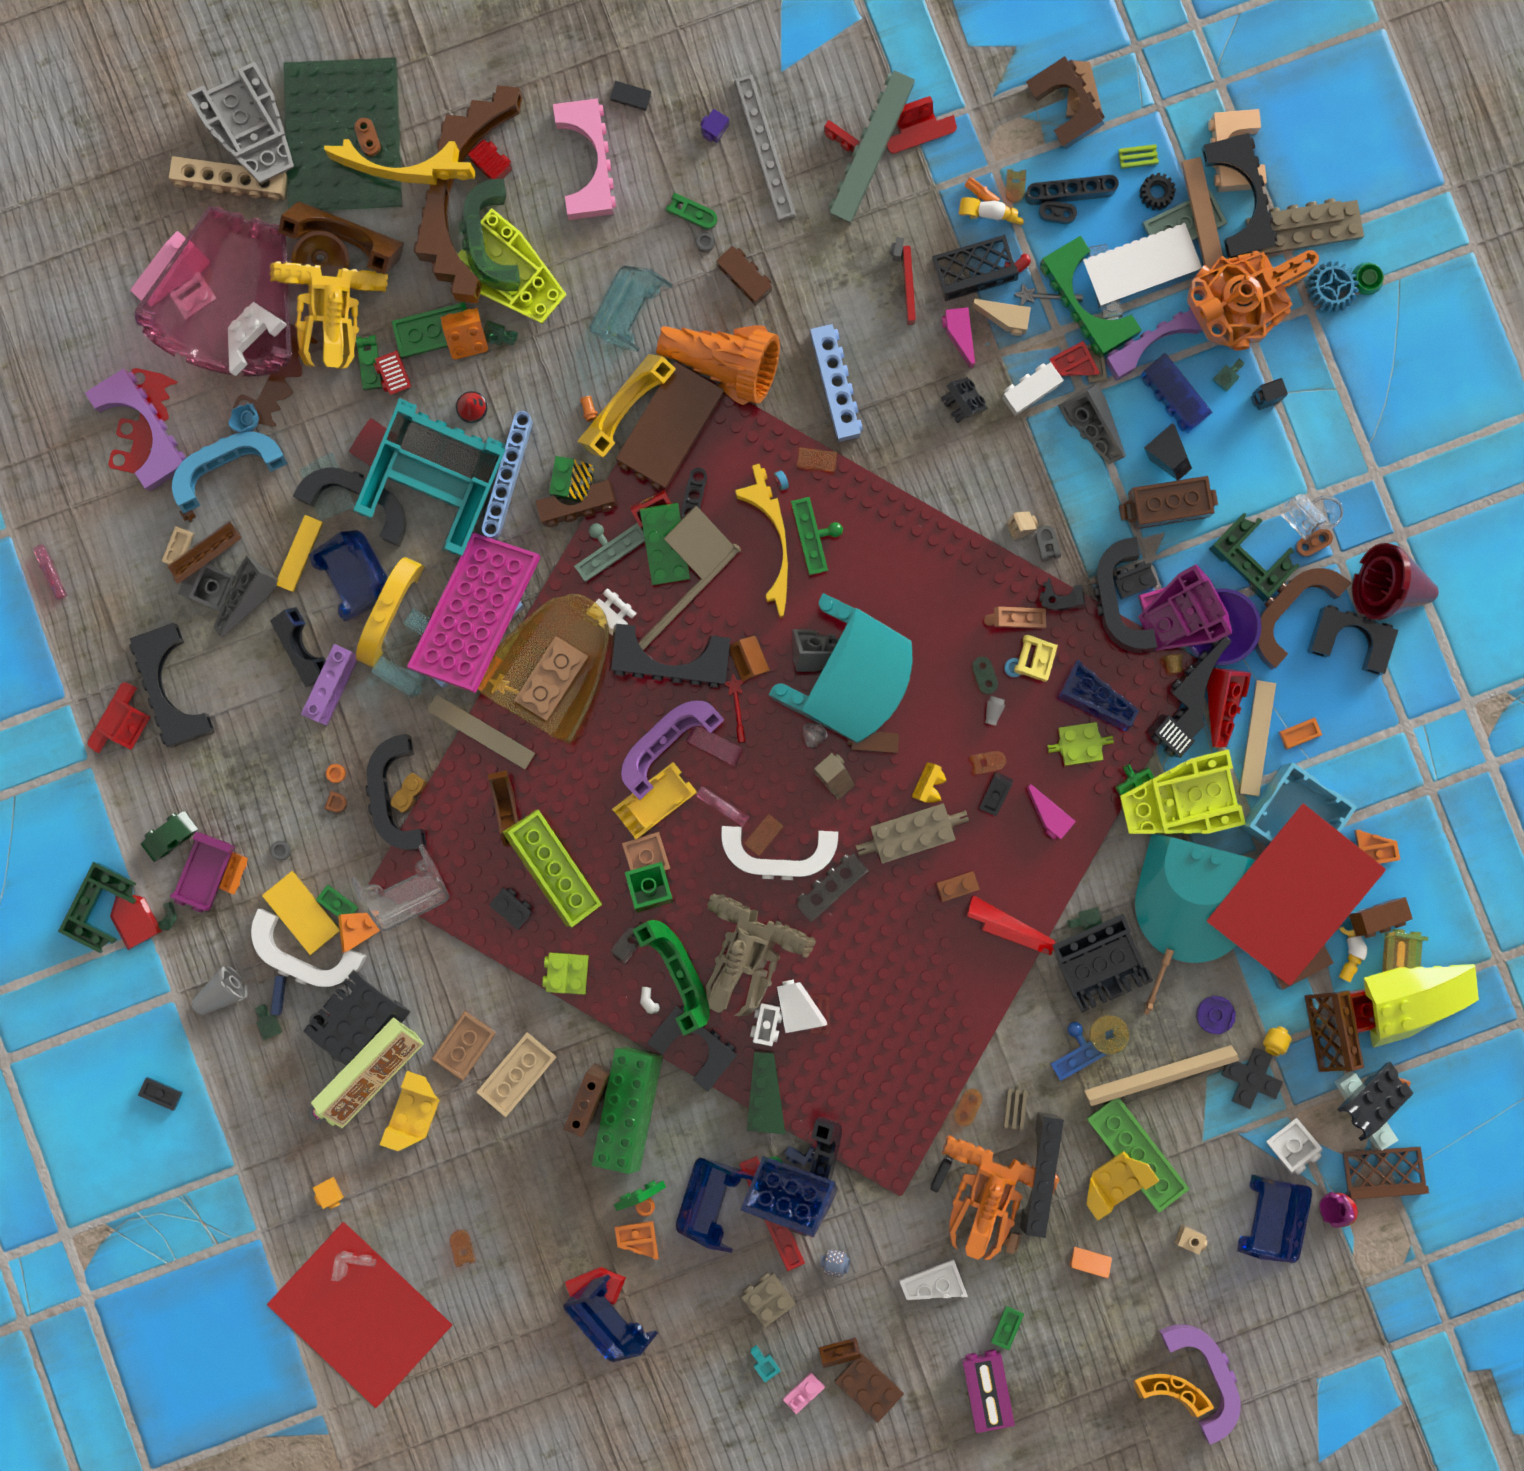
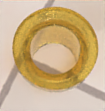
M1183 654L1163 656L1164 660H1166L1168 673L1182 672L1181 658H1183Z

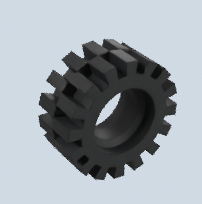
M1160 173L1156 175L1151 174L1143 182L1139 191L1141 192L1139 197L1142 198V204H1147L1146 208L1150 206L1152 207L1151 210L1157 208L1159 211L1162 208L1165 209L1173 200L1174 193L1176 192V188H1174L1175 183H1171L1172 179L1170 177L1167 179L1166 174H1163V176H1160ZM1155 185L1161 186L1164 189V196L1161 198L1153 197L1150 192L1151 188Z

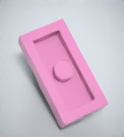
M811 1371L783 1398V1401L797 1414L825 1386Z

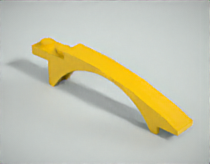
M344 139L343 146H324L326 154L333 161L372 176L395 181L436 185L437 178L442 180H448L449 178L460 180L475 178V171L471 163L458 162L459 149L455 141H449L432 158L420 164L404 168L384 167L368 161L356 151L349 139Z
M760 464L752 466L756 484L735 490L737 499L748 502L765 513L774 524L780 536L783 550L782 567L776 582L766 594L767 602L775 600L779 617L784 618L788 571L785 529L778 498L770 500L773 496L770 486L766 487L764 481L767 479L765 468L761 469Z

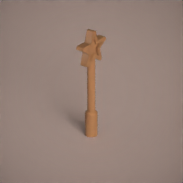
M1166 949L1152 993L1149 994L1148 1000L1145 1003L1144 1014L1149 1015L1150 1010L1153 1009L1156 993L1166 967L1169 966L1174 953L1172 949Z

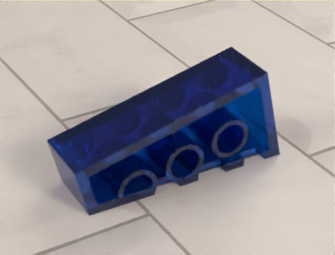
M1078 659L1073 664L1057 697L1126 732L1132 727L1139 712L1134 705L1120 694H1117L1111 689L1110 685L1099 679L1092 670L1087 669Z

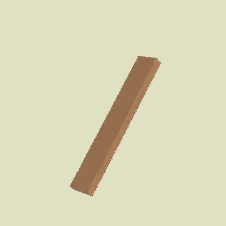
M1201 157L1182 161L1181 166L1203 263L1211 269L1223 254Z

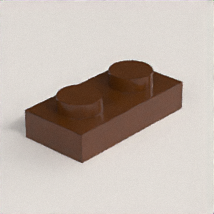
M856 1338L818 1347L823 1368L861 1358Z

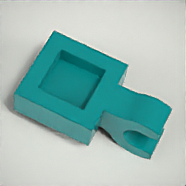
M757 1345L750 1349L751 1354L757 1361L753 1366L764 1382H767L781 1372V1369L770 1354L764 1357Z

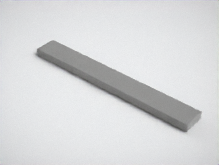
M753 75L734 79L777 221L781 222L794 218L796 213Z

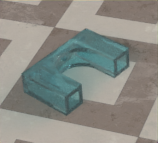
M413 608L403 624L422 636L430 618ZM383 656L379 658L371 670L372 673L411 698L420 693L422 690L421 684L424 680L430 678L415 671L400 668Z

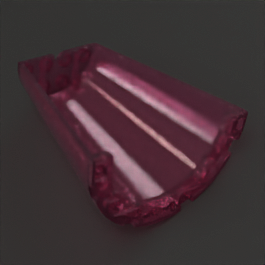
M209 206L136 308L135 320L137 325L143 327V334L155 345L175 357V354L178 353L186 357V362L210 371L232 375L229 371L228 327L233 320H236L243 313L246 307L255 302L287 325L275 337L266 329L242 353L247 365L240 372H244L243 376H265L278 372L280 367H286L292 354L288 284L270 281V264L276 263V261L281 262V264L287 262L286 235L278 233L279 225L265 223L257 218L246 220L240 213H232L220 207Z

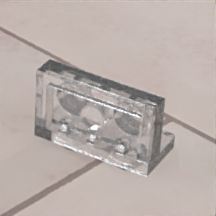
M1303 494L1291 497L1280 512V515L1304 540L1309 539L1316 528L1327 521L1322 512Z

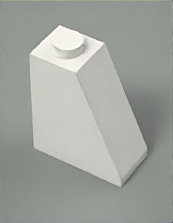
M794 980L783 981V986L777 987L785 1033L827 1025L826 1019L800 982L794 983Z

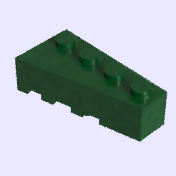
M754 1050L747 1131L786 1134L774 1052Z

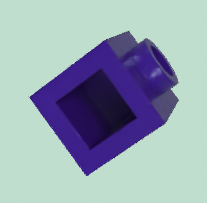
M713 108L709 116H705L701 121L702 136L710 142L713 140L718 143L729 126V118Z

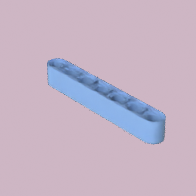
M525 411L517 412L513 418L505 446L506 450L499 466L483 521L482 532L486 537L497 539L501 535L533 422L530 415ZM523 417L528 419L525 425L518 424L519 419ZM515 436L523 437L520 443L513 442ZM510 454H517L515 461H508ZM507 471L511 472L512 477L504 480L503 474ZM500 490L507 491L504 498L497 497V493ZM501 508V514L493 516V509ZM495 526L496 532L491 535L487 534L488 527Z

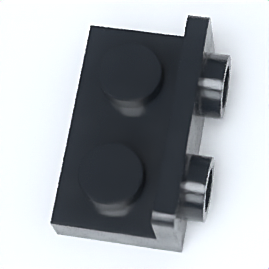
M1143 561L1135 564V568L1128 571L1125 568L1116 572L1117 576L1113 578L1121 600L1158 585L1151 569V562L1146 564Z
M503 887L489 906L519 930L534 913L531 910L532 906L525 900L521 902L516 897L518 894L512 888L506 889Z

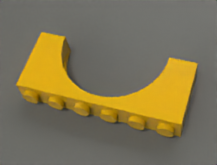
M648 354L577 442L589 453L603 458L615 444L613 441L614 432L627 411L651 388L664 384L676 368L663 356Z

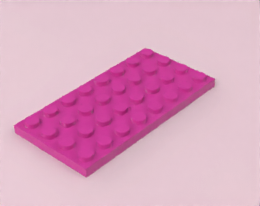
M473 532L407 668L476 693L541 558L540 555Z

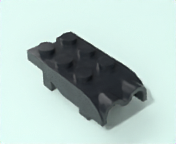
M1388 1062L1374 1075L1369 1076L1337 1110L1339 1112H1348L1351 1115L1352 1124L1363 1131V1134L1359 1137V1140L1363 1141L1376 1133L1414 1093L1406 1082H1401L1398 1078V1071L1391 1062Z

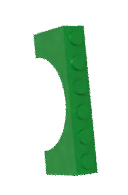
M1080 235L1042 258L1040 270L1051 281L1052 289L1061 296L1060 301L1062 305L1071 312L1070 316L1074 323H1078L1082 336L1091 343L1090 347L1095 355L1098 354L1101 358L1137 337L1142 329L1132 314L1116 320L1101 319L1086 312L1076 300L1072 286L1073 274L1076 267L1091 252Z

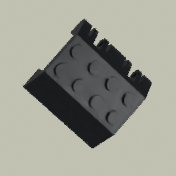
M1124 914L1052 945L1057 963L1081 1013L1090 1010L1088 1003L1091 1008L1096 1007V1002L1091 996L1095 993L1098 994L1102 1003H1106L1105 994L1109 1000L1125 994L1123 987L1127 993L1132 991L1131 985L1127 981L1131 977L1138 988L1143 986L1140 978L1145 985L1153 982L1148 968L1144 967L1131 938V930Z
M354 969L348 975L352 981L347 978L343 981L352 990L351 994L348 995L343 989L338 988L336 990L338 995L333 993L323 1006L325 1010L320 1009L318 1012L327 1023L323 1026L319 1020L313 1018L311 1023L314 1026L308 1024L303 1030L318 1046L346 1066L392 1018L402 1023L411 1012L398 1001L391 1000L368 983L365 977Z

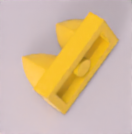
M929 762L926 763L912 798L928 803L941 801V797L933 785L946 782L945 775L941 770L942 767Z

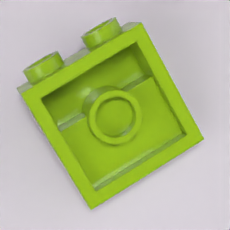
M550 952L549 956H545L544 968H548L547 976H543V987L546 988V992L586 994L589 955Z

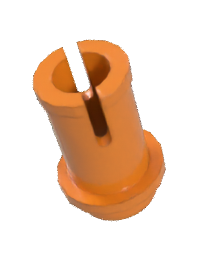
M592 396L582 397L580 402L584 411L583 418L587 422L595 420L598 412L595 411Z

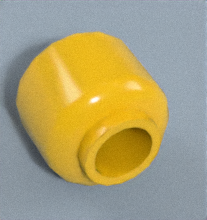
M1281 1026L1270 1028L1263 1041L1265 1051L1276 1057L1284 1055L1290 1046L1292 1038L1288 1034V1030Z

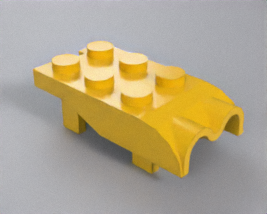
M674 762L649 780L654 788L641 800L632 793L612 809L635 839L641 837L697 793L690 782L685 784L679 776L682 772Z

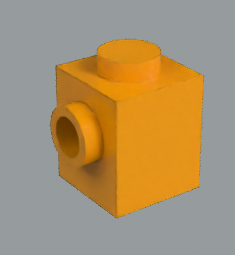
M334 1177L313 1187L316 1194L314 1195L315 1201L318 1206H322V1209L326 1207L332 1209L340 1205L339 1201L344 1198Z

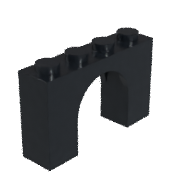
M1332 605L1321 608L1307 652L1324 658L1329 657L1338 632L1344 627H1353L1360 630L1368 642V650L1362 670L1379 676L1385 674L1398 630L1393 629L1391 624L1382 623L1381 625L1367 617L1363 619L1356 617L1357 614L1354 612L1346 611L1344 613L1338 611L1339 608Z
M677 1005L647 1042L661 1055L682 1034L675 1018L684 1013L683 1005L681 1007ZM703 1026L692 1033H696L705 1039L709 1047V1057L693 1080L708 1092L737 1056V1053L735 1052L736 1048L731 1043L727 1042L725 1044L720 1040L721 1036L712 1029L710 1032Z

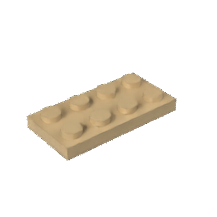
M527 1032L478 1089L477 1093L503 1116L507 1117L557 1057Z

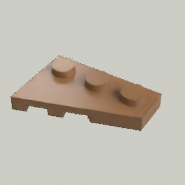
M1073 60L1077 67L1075 70L1077 77L1082 76L1086 83V86H1084L1085 91L1092 93L1096 100L1093 103L1095 108H1100L1102 111L1090 62ZM1068 88L1066 118H1073L1080 103L1077 92Z

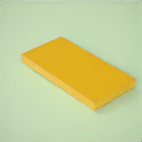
M293 871L262 895L309 955H312L340 932L337 924Z

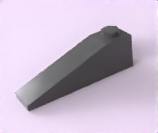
M793 629L792 650L796 671L815 672L823 670L839 638H836L835 634L830 633L829 636L817 634L818 631L811 629Z

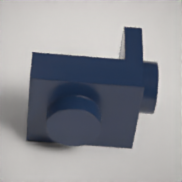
M788 1145L784 1154L787 1155L786 1159L796 1164L798 1161L805 1166L807 1162L811 1163L815 1152H813L814 1146L812 1145L809 1146L805 1154Z

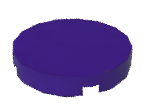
M1221 996L1205 998L1200 1002L1196 1011L1199 1026L1210 1034H1222L1231 1029L1235 1022L1236 1013L1232 1004Z

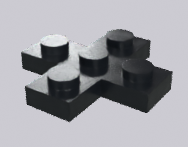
M1253 1048L1246 1065L1237 1061L1224 1066L1221 1075L1238 1083L1231 1101L1251 1109L1258 1092L1273 1099L1277 1098L1283 1081L1266 1074L1273 1058L1272 1055Z

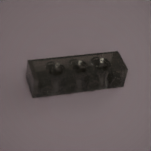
M854 853L844 855L839 860L841 864L836 869L832 866L825 873L827 876L822 881L818 879L810 886L812 890L808 894L803 892L796 899L798 902L796 904L797 908L810 922L815 920L869 871ZM842 868L850 870V877L848 879L840 877L839 873ZM826 882H835L836 889L833 892H828L825 889ZM813 894H819L822 897L819 905L812 904L811 896Z

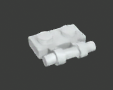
M607 588L603 595L608 600L604 603L598 599L586 613L613 636V627L616 623L628 625L623 618L628 615L632 619L637 613L631 609V605L625 604L619 599L617 593H612ZM613 603L621 609L618 614L610 608Z

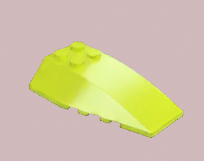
M1229 749L1191 758L1122 794L1120 799L1128 833L1209 834L1245 825L1242 806L1237 803L1230 769H1233Z
M1474 964L1449 965V967L1433 966V968H1424L1422 966L1412 969L1399 967L1364 977L1365 994L1373 1001L1376 1028L1370 1030L1373 1048L1409 1038L1479 1000Z

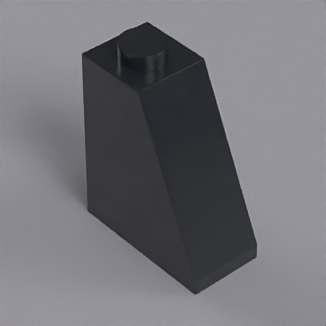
M1173 423L1144 447L1149 460L1177 481L1192 469L1180 436Z

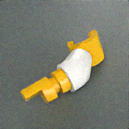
M961 198L959 215H969L971 219L979 218V216L994 220L1006 219V221L1018 225L1024 223L1023 218L1018 217L1017 209L1009 208L1002 202H980L976 198Z
M1344 927L1338 928L1339 931L1348 935L1347 944L1349 950L1347 953L1349 955L1347 959L1349 961L1348 963L1345 962L1339 978L1351 982L1354 974L1358 971L1357 965H1360L1362 960L1365 961L1367 946L1362 936L1355 935L1354 929L1347 931Z

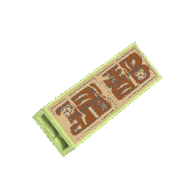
M392 1018L311 1102L315 1108L314 1113L320 1119L325 1118L332 1126L336 1124L343 1128L424 1043L414 1031L395 1018Z

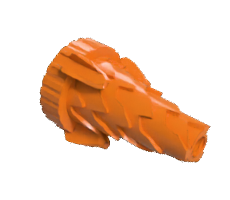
M753 325L735 328L733 331L734 335L717 331V334L705 330L697 332L683 327L682 330L663 326L660 329L661 334L656 349L657 355L679 361L693 368V371L711 376V380L721 382L718 387L723 389L726 395L741 405H745L748 402L760 404L767 396L778 366L780 341L779 336L768 332L765 326Z

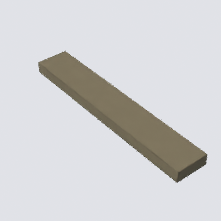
M437 694L427 709L431 714L525 770L536 754Z

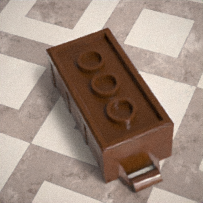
M1208 476L1134 487L1128 492L1129 500L1119 505L1121 521L1132 522L1134 530L1209 518L1215 513L1214 506L1218 505L1216 490L1210 489ZM1127 504H1130L1132 519H1128Z

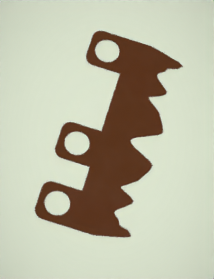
M285 322L288 329L287 334L282 337L278 335L274 337L286 343L281 354L264 348L256 360L258 366L271 372L258 400L256 401L245 395H239L233 406V409L237 408L241 400H247L250 404L253 403L259 416V424L277 426L271 416L272 412L281 410L276 401L284 400L293 394V390L287 384L285 378L302 376V365L298 359L300 355L298 353L297 328ZM311 336V338H310V343H313V344L318 343L317 340H315V339ZM266 353L273 356V362L270 365H264L261 361L262 356Z

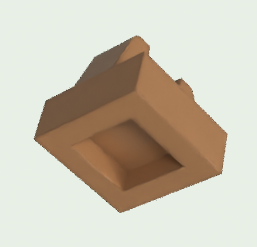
M1012 1232L1010 1236H1007L1003 1245L1007 1246L1006 1252L1011 1254L1017 1253L1022 1234Z

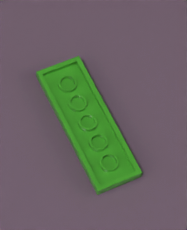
M1120 1098L1108 1101L1086 1118L1115 1157L1124 1151L1130 1158L1150 1166L1160 1181L1147 1190L1144 1188L1140 1190L1158 1213L1189 1190L1188 1186Z

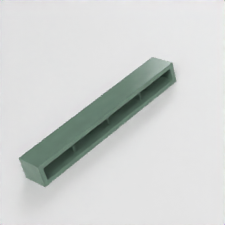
M895 70L892 75L888 74L884 84L887 87L884 93L880 92L876 101L879 103L876 110H872L868 120L871 121L869 127L864 128L860 137L863 140L860 146L856 145L852 154L855 158L852 164L848 163L845 169L846 178L844 181L841 180L836 191L839 192L837 198H833L828 209H831L830 214L850 224L852 223L913 89L915 79Z

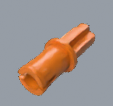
M972 177L966 181L965 187L977 195V199L981 198L983 201L1000 200V198L987 189V186L984 187Z

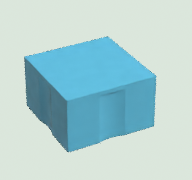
M1292 762L1281 765L1245 818L1246 824L1241 825L1239 828L1267 847L1303 803L1339 832L1344 828L1357 806L1337 792L1323 786L1315 777Z

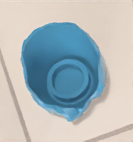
M246 403L245 406L239 405L237 408L232 409L228 424L233 430L239 433L251 432L257 427L259 416L253 403Z

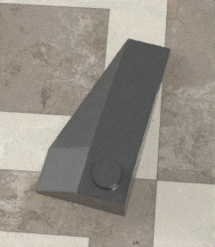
M1098 384L1080 391L1058 405L1066 421L1071 426H1074L1081 433L1080 435L1084 439L1086 438L1109 464L1126 457L1107 400Z
M246 556L235 575L237 581L234 589L230 588L228 592L229 601L222 606L214 625L215 630L222 637L263 602L271 591L276 588L278 580L274 574L249 556Z

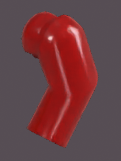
M1022 254L1021 258L1014 263L1018 273H1021L1030 265V256ZM1005 261L1004 268L1009 267V262Z

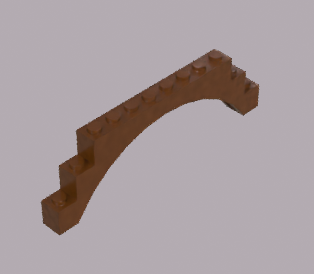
M497 85L496 93L494 92L492 95V102L471 100V105L467 108V117L446 114L445 121L441 124V139L439 138L437 141L438 152L449 141H455L459 149L458 162H463L467 154L484 136L498 125L519 115L523 99L520 89L518 87ZM437 178V184L430 185L429 190L426 191V206L422 209L423 219L422 223L418 226L419 237L418 241L414 244V253H416L420 261L433 262L432 272L438 281L452 282L450 292L456 301L478 304L482 285L478 277L459 258L449 234L447 212L449 195L455 178H449L448 180Z

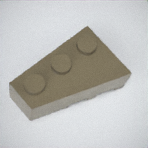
M831 753L814 768L813 773L839 800L855 784L843 766L845 763L838 754L834 756Z

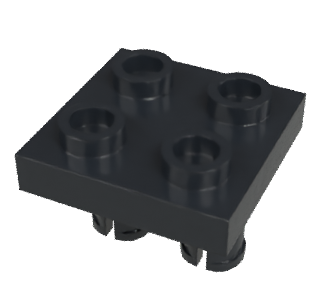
M968 377L949 383L947 388L950 392L941 397L942 402L946 400L944 403L946 407L951 406L955 401L960 406L959 409L951 413L953 418L956 416L954 420L957 423L961 422L965 417L968 418L983 413L988 409L984 398L978 394L975 384Z

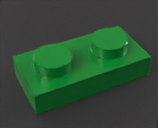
M327 885L316 899L317 902L336 916L355 914L359 909L356 904L330 885Z
M1005 1305L990 1342L1010 1350L1024 1313Z

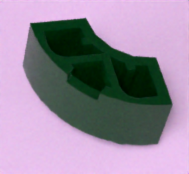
M185 811L178 815L173 813L166 819V823L144 835L146 839L141 843V846L153 862L170 854L176 847L191 838L198 830Z

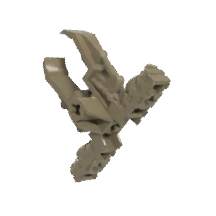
M713 894L709 898L710 901L708 902L707 909L713 911L723 920L737 923L734 932H727L725 934L726 938L722 944L723 948L719 956L715 958L714 972L706 985L709 1008L718 1013L723 1012L727 1008L733 989L744 972L752 975L745 1006L734 1016L751 1015L759 1008L767 988L772 985L771 977L776 969L777 962L780 960V955L773 950L775 942L781 948L806 958L812 952L816 941L815 938L806 937V934L794 928H789L786 924L784 926L779 921L775 925H773L774 922L772 921L764 925L757 921V910H751L748 906L744 907L742 903L732 898H727L723 894ZM767 961H770L769 973L763 969Z

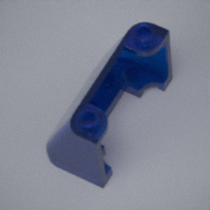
M361 531L339 532L308 554L312 566L320 571L326 570L342 600V603L338 605V614L343 621H349L375 606L388 577L367 538Z

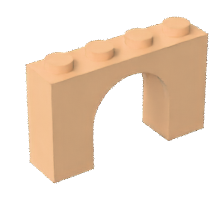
M1259 109L1216 112L1208 121V129L1212 131L1210 143L1246 133L1257 134L1261 128ZM1262 164L1258 168L1259 175L1263 176L1265 186L1267 183L1265 164ZM1212 166L1216 171L1214 186H1217L1218 192L1252 190L1248 181L1237 171L1224 166Z

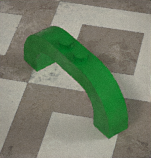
M657 920L647 921L633 929L640 947L651 946L661 955L684 1004V1013L675 1019L683 1036L705 1026L710 1017L707 994L679 938L668 926Z

